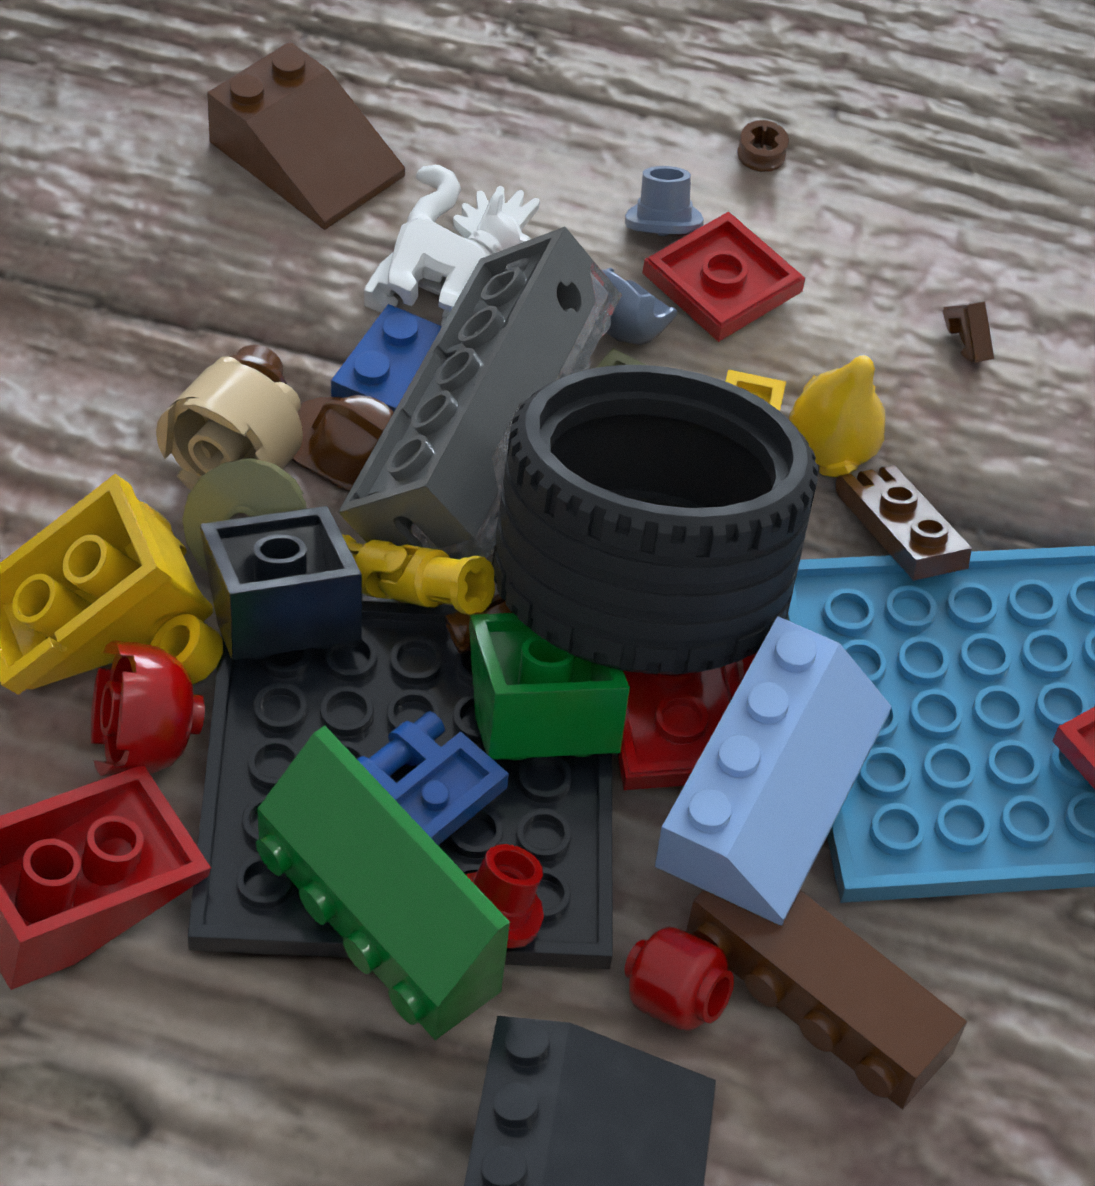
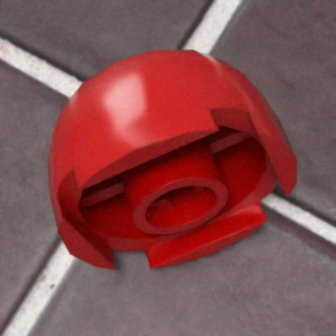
M112 640L103 651V653L116 654L111 669L98 668L92 699L91 744H104L107 760H93L95 769L100 776L109 777L137 766H145L151 775L172 766L184 753L190 734L199 735L201 733L205 716L204 698L202 695L193 694V685L189 673L173 655L160 647L148 644Z

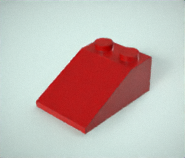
M145 766L131 768L0 816V973L10 990L75 965L209 876L210 865Z

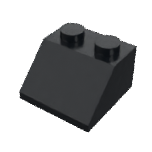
M328 506L200 524L201 539L217 624L232 661L246 658L265 659L273 654L308 648L328 649L340 643L362 640V573Z

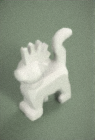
M440 165L423 166L419 169L416 178L421 183L436 188L437 191L420 198L410 212L407 223L401 226L394 252L379 264L364 289V305L382 313L388 304L397 307L398 300L393 295L397 293L402 298L404 304L412 306L418 298L419 286L440 295L438 307L444 309L441 326H443L481 258L531 239L522 233V229L538 211L540 200L534 198L522 206L524 192L519 190L505 203L504 187L498 186L488 202L484 192L477 191V209L467 203H463L462 216L455 215L453 217V227L464 236L462 237L435 223L441 215L454 207L461 187L452 171Z

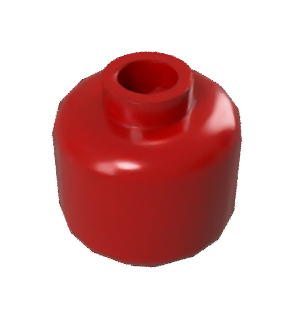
M670 926L656 931L648 940H639L629 952L624 968L625 976L629 979V996L634 1007L676 1029L685 1031L694 1030L703 1025L704 1022L711 1024L716 1021L728 1005L734 987V976L728 970L727 958L719 946Z

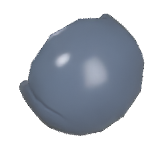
M613 268L600 269L591 278L596 301L591 310L592 316L599 327L617 341L638 345L649 343L657 338L678 315V310L674 307H669L634 281H625L614 272Z

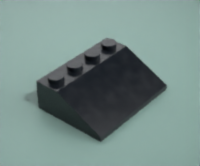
M497 1016L464 1186H704L716 1080L570 1022Z

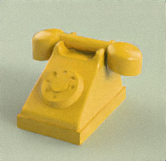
M117 474L112 475L0 562V682L3 687L17 695L26 689L33 690L113 663L116 654L103 653L106 645L112 640L139 642L160 647L182 663L190 675L192 685L206 679L217 668L223 654V640L218 631L203 622L213 614V606L203 596L194 581L184 558L187 553L186 547L173 535L168 520L147 503L139 501L131 484Z

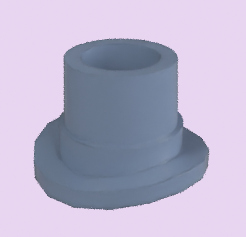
M655 166L645 169L642 174L641 197L638 199V204L631 207L625 214L626 227L635 231L658 233L659 236L690 234L702 227L704 223L701 212L693 207V203L690 200V172L672 166Z

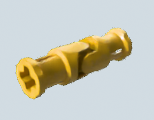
M342 534L362 573V593L365 596L394 599L400 602L434 608L445 603L453 605L460 613L469 615L483 612L492 601L495 593L494 568L485 557L471 556L459 560L450 558L443 550L412 545L396 546L392 542L371 540L361 544L357 543L350 535Z

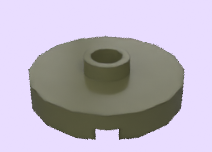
M255 458L222 463L202 475L187 496L182 518L186 544L198 564L207 571L200 524L236 519L239 513H245L249 517L307 509L306 501L302 496L304 493L296 479L276 464Z

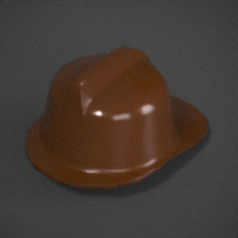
M354 395L345 398L318 397L302 402L301 408L297 412L302 425V444L292 460L298 465L329 480L337 487L350 492L394 412L384 402L371 396Z

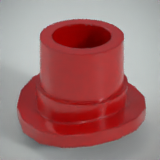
M509 844L495 845L487 851L479 870L465 875L510 921L507 948L523 947L536 938L544 919L542 902L536 894L543 877V868L538 859L523 848Z

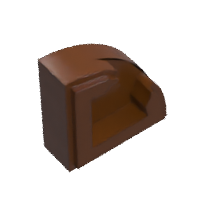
M985 301L943 307L944 310L942 311L949 334L959 333L966 347L960 352L963 357L975 363L994 359Z

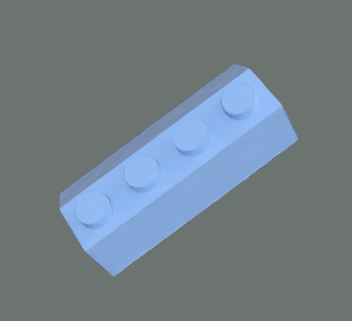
M777 616L662 825L655 862L656 868L780 926L783 925L891 710L889 702L840 643Z

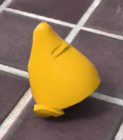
M868 356L855 357L850 363L841 368L821 373L819 376L813 375L804 386L803 393L795 401L789 414V421L805 437L809 443L808 446L813 450L816 457L815 462L819 465V473L822 475L838 477L851 474L858 469L859 465L875 456L884 442L885 409L875 393V386L873 384L875 367Z

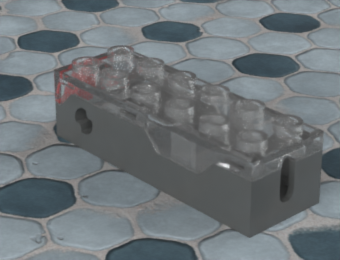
M565 226L481 258L478 261L338 511L343 519L366 543L371 540L392 542L396 546L412 545L443 550L450 558L459 560L471 556L488 558L493 554L513 417L519 411L520 405L539 389L569 374L589 369L591 365L590 357L600 338L610 328V318L622 296Z

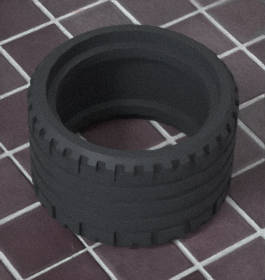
M650 365L605 366L569 374L533 393L530 398L520 405L519 411L513 417L492 558L494 582L497 584L496 589L500 597L506 601L505 604L510 611L538 636L569 654L601 666L644 674L677 675L703 672L740 661L759 651L777 616L786 619L788 616L818 481V465L815 462V454L808 446L809 443L805 437L779 410L749 391L717 378L682 369Z

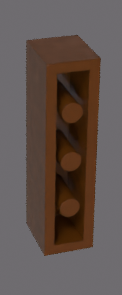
M705 890L693 900L686 932L719 946L727 958L728 969L745 982L747 989L755 999L765 1006L776 1007L800 1027L804 1037L814 1047L824 1052H832L855 1071L861 1084L874 1095L882 1098L887 1097L903 1110L953 1055L967 1021L801 890L782 926Z

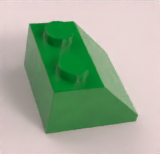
M514 613L470 615L469 633L475 716L486 754L492 759L523 760L531 757L569 755L586 757L593 754L620 753L630 689L623 670L586 661L555 647L533 632Z

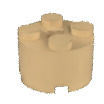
M221 357L213 365L206 368L160 416L156 428L158 447L164 459L172 454L182 468L177 477L190 490L193 489L202 475L225 462L255 458L276 464L281 469H284L298 453L302 444V425L297 413L301 408V401L298 394L289 385L282 382H273L261 372L241 364L232 357Z

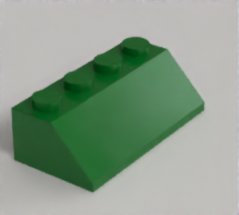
M326 726L314 732L258 807L259 839L256 841L257 851L264 864L272 873L277 876L285 873L299 889L300 899L311 917L322 925L329 922L343 938L344 948L354 965L365 974L373 971L389 989V998L399 1015L411 1025L419 1022L436 1041L501 993L510 921Z

